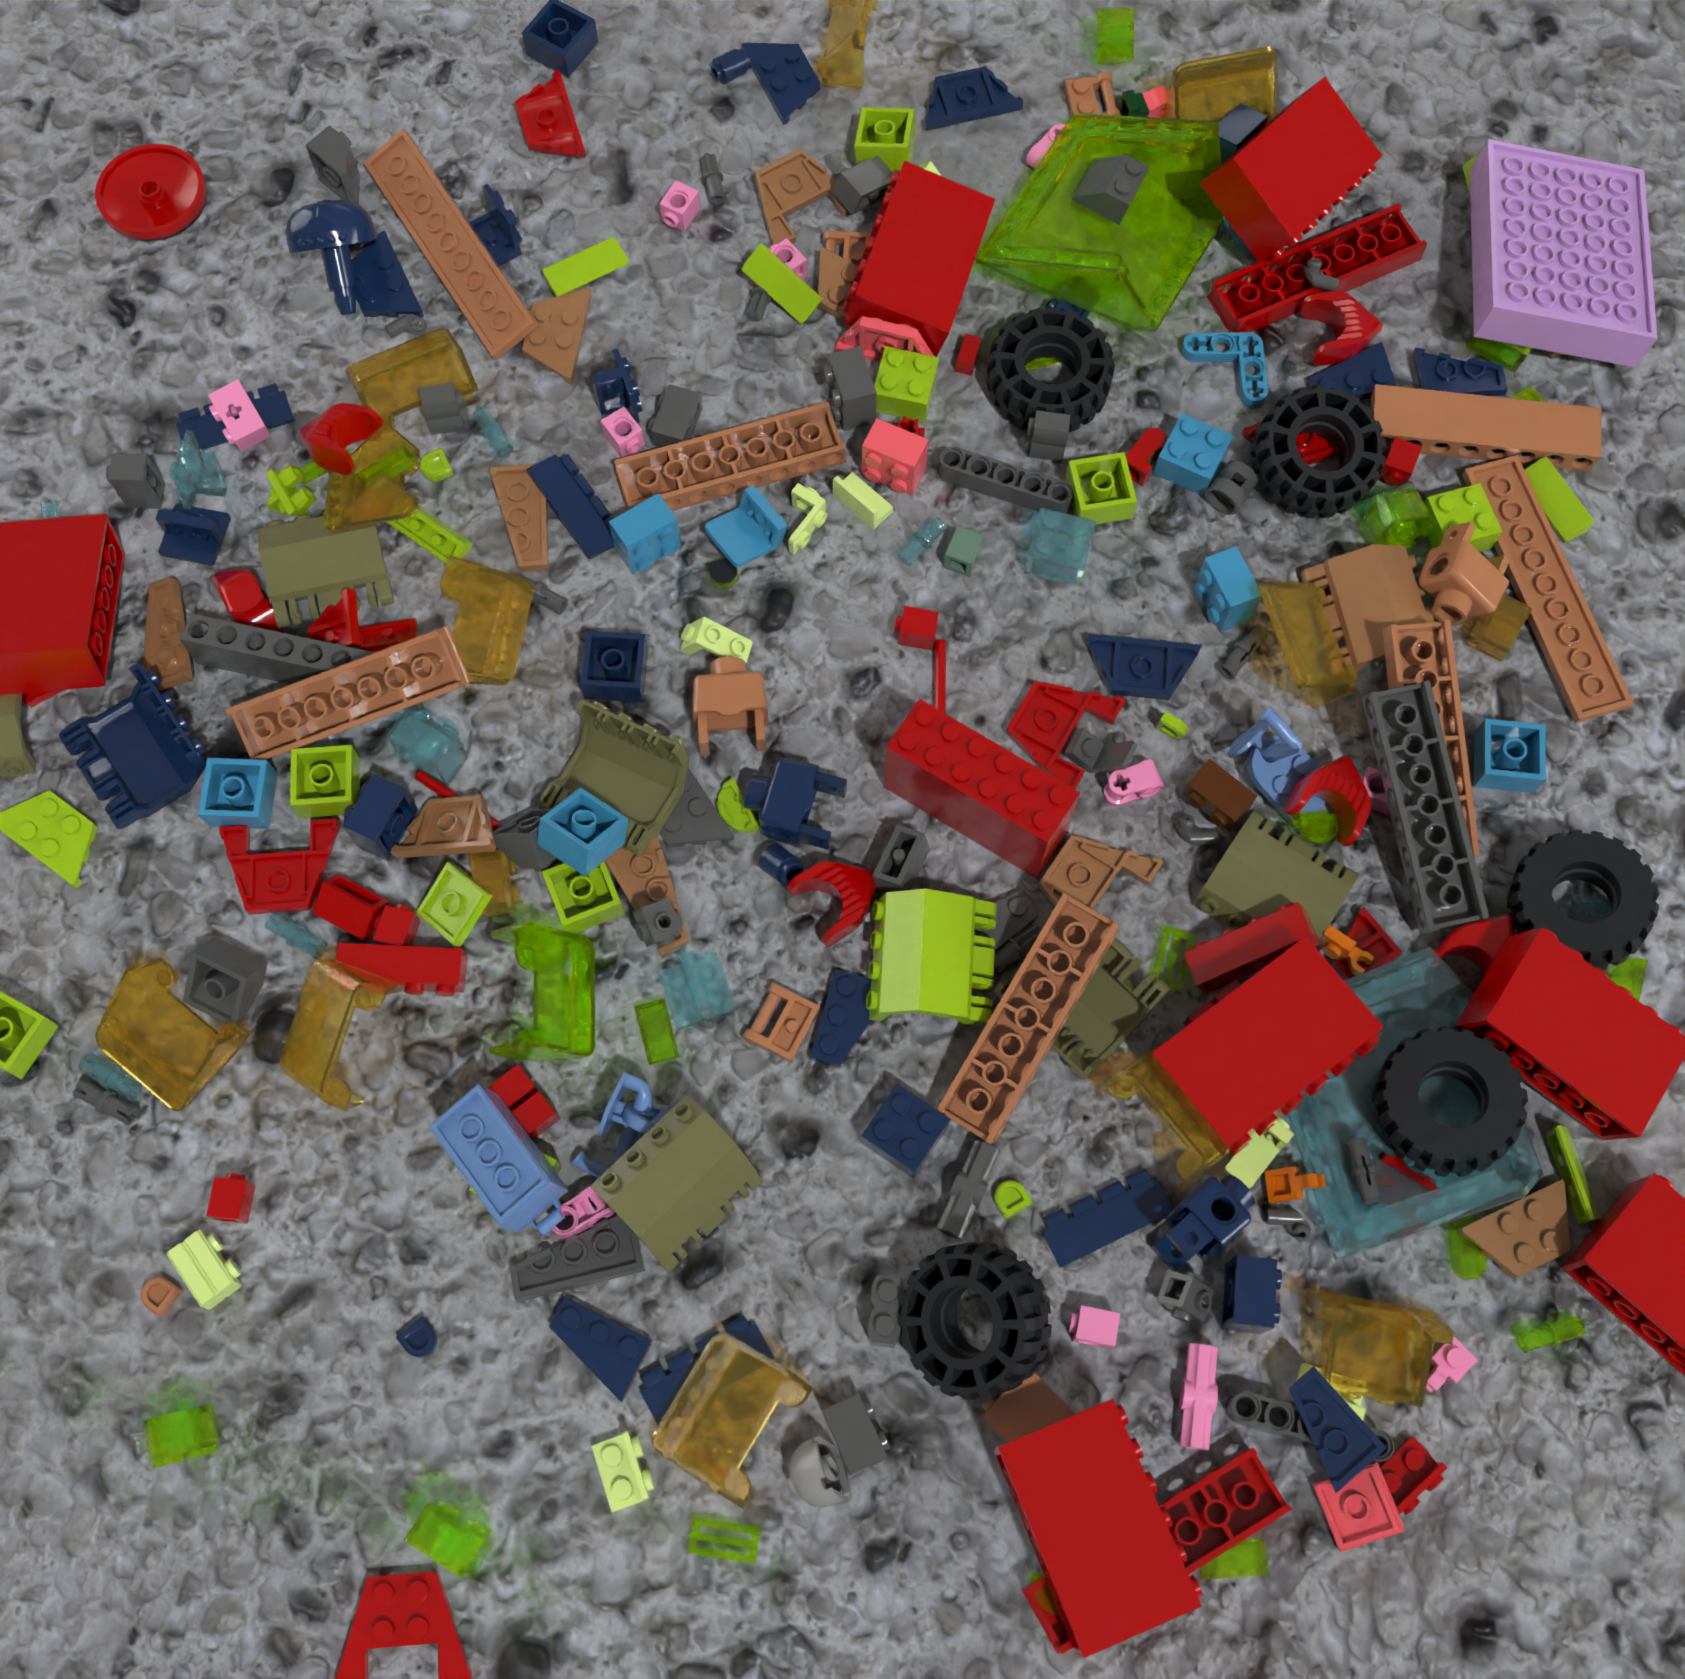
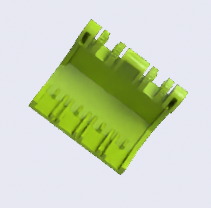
M926 888L886 892L875 901L872 907V919L875 920V929L870 937L873 961L870 962L868 967L871 991L868 992L866 998L869 1020L882 1021L891 1014L919 1013L952 1018L963 1024L986 1026L992 1016L990 1008H992L993 1000L986 997L972 996V988L981 990L993 988V980L991 978L994 977L995 950L992 948L995 947V939L974 935L975 928L983 930H993L996 928V921L993 919L996 918L997 904L978 900L973 896Z

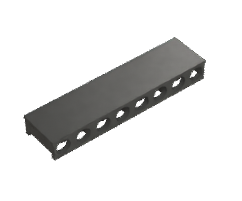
M190 613L183 634L179 638L199 665L292 684L348 663L350 658L353 661L374 653ZM197 624L208 626L209 630L204 637L196 627ZM422 702L404 709L421 712Z
M1430 680L1381 692H1371L1368 695L1362 696L1419 933L1423 934L1489 918Z

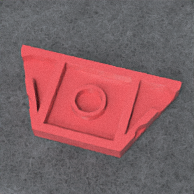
M862 316L837 340L834 349L837 352L861 346L864 358L881 362L885 346L934 356L917 329L905 324H894L879 318Z

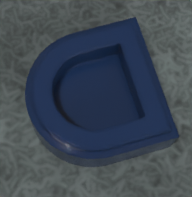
M424 1316L420 1317L396 1337L408 1354L418 1358L430 1355L435 1350L438 1342L436 1331Z

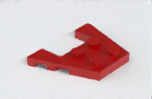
M1035 681L1008 725L1006 733L1044 772L1076 790L1084 776L1085 770L1060 758L1061 751L1085 711L1113 725L1126 699L1115 696V698L1101 696V693L1091 691L1083 693L1073 691L1070 687Z
M338 818L310 820V850L249 854L250 828L247 825L219 827L245 910L249 915L311 910L341 827V822Z
M439 1571L367 1577L336 1679H368L369 1649L435 1643L438 1644V1679H472V1671L470 1665L468 1666L463 1651L464 1647L452 1618L453 1613Z

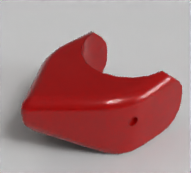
M1329 291L1315 293L1302 300L1299 306L1302 317L1307 320H1317L1325 323L1334 331L1337 340L1328 342L1314 351L1313 362L1316 366L1341 363L1360 353L1382 330V323L1346 292Z
M339 403L333 405L303 426L299 431V438L316 465L322 469L348 476L354 469V463L344 448L360 440H376L383 433L384 424L377 412L369 407L351 403Z
M222 570L213 575L212 582L228 613L232 614L236 623L283 633L282 627L278 628L271 603L255 575L250 570Z
M1344 755L1304 774L1293 788L1284 807V812L1293 816L1302 810L1312 796L1324 799L1334 809L1338 819L1337 842L1347 847L1352 845L1361 834L1369 817L1371 800L1351 757Z
M823 861L794 877L788 883L787 890L792 896L808 891H821L828 893L838 901L842 909L841 917L822 937L824 945L831 947L853 933L864 922L876 891V884L872 877L873 870L840 862Z
M1504 914L1460 925L1441 941L1425 965L1431 969L1442 957L1451 955L1464 956L1479 966L1485 976L1507 938L1514 935L1512 916Z

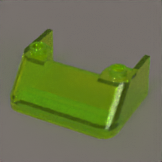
M526 920L491 931V938L515 943V957L518 964L523 969L534 972L533 1030H522L517 1033L514 1041L491 1047L490 1054L523 1061L567 1060L590 1056L595 1049V950L592 942L586 936Z

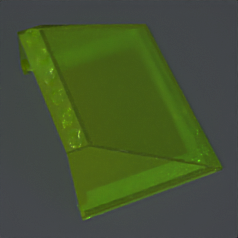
M1073 113L975 257L976 263L1130 329L1156 332L1223 224V214L1200 185L1205 178L1221 165L1218 121ZM1127 154L1148 165L1150 168L1120 225L1072 200L1094 159Z

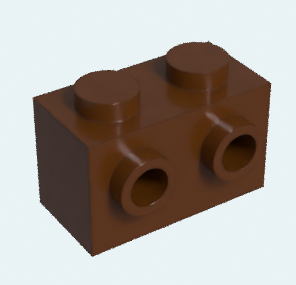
M1211 759L1187 783L1182 794L1192 807L1203 810L1209 815L1210 820L1216 826L1224 827L1229 832L1252 807L1257 798L1255 793Z

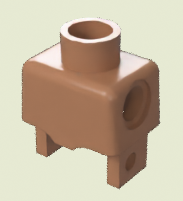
M1471 522L1447 528L1440 547L1429 550L1419 577L1420 586L1435 599L1431 609L1432 614L1441 622L1450 620L1451 625H1461L1467 618L1493 613L1509 584V580L1504 576L1510 560L1505 555L1486 559L1470 544L1469 541L1475 530V526Z
M721 657L715 659L710 665L711 674L698 675L693 681V719L695 730L698 731L701 755L710 754L709 732L756 729L757 751H766L765 727L769 726L763 675L758 671L746 672V663L741 658Z

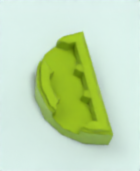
M732 777L723 784L722 790L718 795L717 808L726 825L737 832L751 833L760 830V824L752 810L744 808L745 798Z

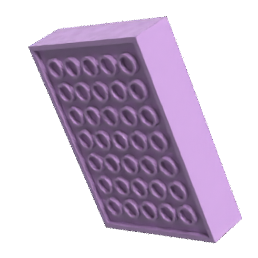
M1488 139L1470 169L1474 337L1636 367L1657 340L1644 170Z

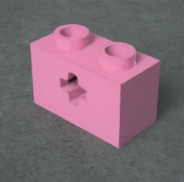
M238 379L208 395L213 405L209 406V409L217 422L221 420L224 422L226 428L222 432L230 445L236 443L241 452L271 437Z

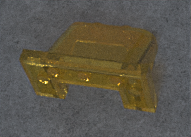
M1308 1288L1306 1302L1316 1318L1324 1320L1319 1372L1335 1390L1341 1391L1342 1395L1353 1399H1360L1362 1395L1373 1397L1376 1402L1392 1406L1395 1402L1423 1407L1435 1342L1452 1345L1454 1337L1453 1329L1441 1315L1435 1312Z

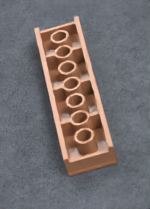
M1375 384L1374 391L1370 397L1369 404H1371V410L1374 413L1372 416L1375 421L1380 422L1383 429L1381 437L1392 438L1386 441V450H1389L1394 438L1397 437L1406 441H1420L1417 445L1422 446L1420 451L1422 454L1496 461L1515 456L1521 452H1531L1533 454L1530 456L1518 455L1521 464L1532 465L1545 456L1560 455L1562 457L1558 459H1549L1555 468L1590 471L1597 460L1601 458V408L1379 384ZM1436 443H1446V444H1448V445L1445 446V447H1435V446H1433V444H1436ZM1464 446H1474V447H1477V448H1475V449H1473V450H1463V449H1461V448L1464 447ZM1493 449H1503V450H1505L1504 452H1501V453H1491V452H1489L1490 450H1493ZM1578 458H1588V461L1586 462H1576L1574 460Z
M824 402L616 459L614 463L616 478L627 511L657 493L660 494L670 510L674 511L739 493L752 485L757 488L847 463L845 457V446L841 442L830 411L829 402Z
M1444 620L1442 622L1408 625L1391 624L1387 628L1382 629L1389 690L1430 680L1474 857L1480 856L1451 621Z
M446 625L254 697L225 710L227 715H232L250 759L266 760L291 749L304 746L459 689L470 683L471 679L449 626Z
M1063 893L936 1110L981 1137L989 1144L994 1145L1122 925L1068 894Z

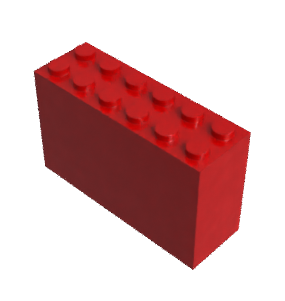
M1323 77L1286 106L1205 178L1200 185L1256 260L1261 263L1268 257L1274 260L1285 251L1284 246L1290 249L1303 238L1301 236L1302 232L1303 234L1308 233L1318 224L1317 218L1321 220L1333 210L1330 206L1331 204L1333 206L1339 204L1348 196L1345 191L1351 192L1362 183L1360 177L1364 179L1376 169L1374 164L1382 157V154L1326 77Z
M904 161L900 171L894 170L882 200L883 202L868 238L867 246L861 257L857 273L842 309L843 312L847 313L843 324L851 327L862 316L879 318L894 324L908 325L918 330L933 355L937 357L950 333L995 198Z
M107 514L0 523V695L105 686L125 552Z
M920 698L886 746L884 788L1037 879L1068 832L1080 792Z
M1542 927L1507 938L1454 1025V1028L1460 1032L1462 1028L1474 1031V1036L1483 1039L1486 1036L1495 1042L1493 1046L1500 1052L1505 1050L1512 1058L1510 1061L1513 1069L1519 1068L1525 1082L1602 1140L1640 1137L1685 1058V1036H1683V1032L1678 1027L1666 1023L1658 1016L1657 1011L1640 1003L1633 997L1631 991L1615 984L1608 978L1605 971L1593 967L1583 959L1580 952L1567 947L1558 940L1554 932Z
M1305 936L1153 1051L1149 1066L1223 1157L1229 1152L1235 1156L1249 1145L1248 1142L1252 1140L1251 1135L1256 1132L1261 1136L1275 1125L1274 1122L1278 1120L1277 1115L1282 1113L1286 1117L1300 1106L1299 1103L1304 1100L1303 1095L1307 1093L1312 1097L1325 1087V1083L1329 1081V1075L1333 1074L1337 1078L1351 1066L1350 1064L1355 1060L1354 1056L1358 1055L1360 1058H1363L1371 1052L1381 1040L1378 1035L1384 1026Z
M1653 1173L1630 1183L1560 1268L1685 1377V1198L1674 1190V1185L1667 1178Z
M1113 1399L993 1449L1075 1654L1082 1658H1086L1202 1607L1199 1601V1597L1203 1596L1200 1585L1194 1575L1189 1576L1183 1563L1188 1561L1185 1550L1179 1540H1173L1169 1527L1173 1526L1170 1515L1164 1505L1160 1507L1154 1495L1158 1491L1155 1480L1150 1471L1144 1472L1139 1460L1143 1458L1142 1450L1135 1437L1130 1439L1125 1425L1129 1424L1127 1415L1122 1405H1116Z

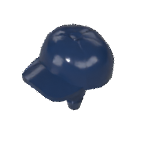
M322 200L302 206L292 213L287 222L286 241L289 252L295 253L321 249L329 289L334 291V300L340 314L356 313V295L354 294L353 286L357 284L349 245L377 238L375 226L370 215L358 203L347 200Z

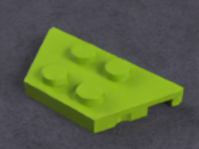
M50 790L0 812L1 832L77 889L80 886L81 879H79L83 862L87 863L90 844L94 841L98 829L93 822Z

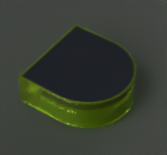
M727 557L705 563L709 578L717 588L727 589L737 582L738 569L732 565Z

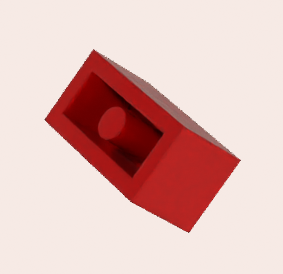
M965 334L956 361L955 372L972 376L981 348V337Z

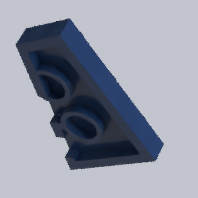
M1382 342L1311 377L1307 384L1309 390L1313 385H1324L1326 389L1337 387L1343 389V393L1353 394L1360 400L1371 397L1375 384L1397 386Z
M1416 347L1412 353L1420 389L1484 396H1504L1508 390L1503 365L1468 359L1467 361L1452 359L1450 354L1440 353L1439 356L1425 353V349Z
M1314 1366L1289 1387V1391L1335 1493H1337L1387 1447Z

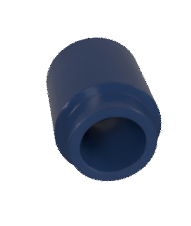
M735 48L712 60L711 73L716 81L726 84L747 73V70L751 68L750 58L744 49L738 50Z
M778 844L768 846L761 853L759 859L761 870L781 884H788L794 877L803 872L800 860Z

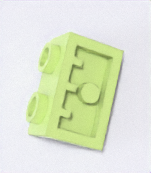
M629 1431L591 1446L612 1513L651 1499L649 1491L655 1489L649 1469L643 1470L639 1457L644 1456L638 1436L632 1437Z

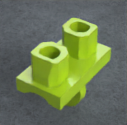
M289 465L281 471L270 469L265 473L273 486V489L269 491L271 497L266 502L271 512L279 511L282 516L311 515L308 508L316 501V498L306 487H302L298 491L295 488V485L303 480V475L297 467Z

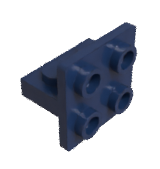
M614 349L612 353L615 368L611 370L606 369L592 375L600 413L605 415L617 411L624 406L625 408L628 407L633 419L640 423L638 413L642 412V406L638 397L640 394L636 381L630 377L631 370L627 358H621L618 349Z
M176 504L171 511L159 509L156 521L164 531V536L158 553L164 557L213 566L230 523V515L228 513Z

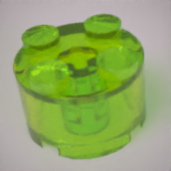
M1134 7L1097 8V25H1102V28H1097V45H1102V48H1097V65L1134 62Z
M1412 485L1390 494L1387 492L1378 494L1373 498V506L1365 516V521L1378 544L1405 546L1406 549L1416 544L1414 539L1422 535L1425 538L1434 526V520L1418 491Z
M213 1403L143 1421L149 1462L153 1463V1468L184 1461V1453L187 1454L188 1460L218 1452L217 1445L220 1444Z

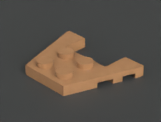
M801 148L755 172V181L772 245L779 244L786 238L792 244L796 242V235L784 218L829 195L843 217L850 214L847 208L832 193L837 180L826 172L827 169Z
M1071 835L1039 881L1038 887L1054 906L1057 905L1062 894L1065 893L1094 909L1120 870L1149 886L1164 861L1155 857L1150 859L1139 856L1138 853L1129 850L1125 852L1113 849L1107 844Z

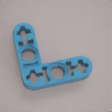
M1251 332L1192 333L1185 337L1181 354L1186 360L1190 362L1237 361L1241 402L1244 406L1251 409L1259 408L1264 404L1268 394L1263 341L1259 335ZM1220 342L1225 343L1229 350L1221 352L1214 345ZM1192 344L1195 345V347H1196V349H1198V351H1194V350H1193V347L1190 346V345H1192ZM1245 344H1250V347L1253 348L1251 356H1248L1249 350ZM1254 366L1258 369L1259 373L1257 375H1250L1246 373L1244 368ZM1254 384H1256L1255 394L1258 395L1257 398L1253 397V394L1250 393Z

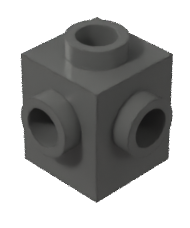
M669 897L633 912L637 922L635 925L637 936L642 942H645L646 947L657 944L658 949L676 942L674 936L683 932L681 928L683 925L681 915L677 909H673Z
M1168 1270L1156 1301L1170 1309V1316L1186 1323H1189L1190 1319L1204 1322L1207 1312L1211 1307L1215 1291L1204 1284L1205 1279L1195 1273L1186 1272L1182 1274Z

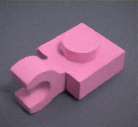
M1454 1335L1449 1336L1427 1359L1434 1368L1422 1379L1420 1384L1429 1393L1433 1390L1437 1391L1446 1379L1451 1384H1455L1478 1360Z

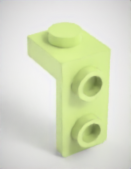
M799 483L791 491L792 506L801 510L807 516L788 540L789 552L793 555L799 548L803 549L806 547L813 530L816 527L820 528L828 515L826 513V500L820 497L813 488L804 487Z
M706 617L687 624L681 634L683 642L680 651L688 655L705 649L719 657H738L747 663L752 647L751 640Z
M1276 1116L1278 1120L1274 1122L1275 1125L1263 1135L1259 1136L1256 1132L1251 1135L1252 1140L1248 1142L1249 1145L1233 1156L1224 1168L1225 1172L1240 1179L1248 1189L1255 1184L1278 1152L1294 1136V1133L1289 1130L1290 1126L1288 1123Z

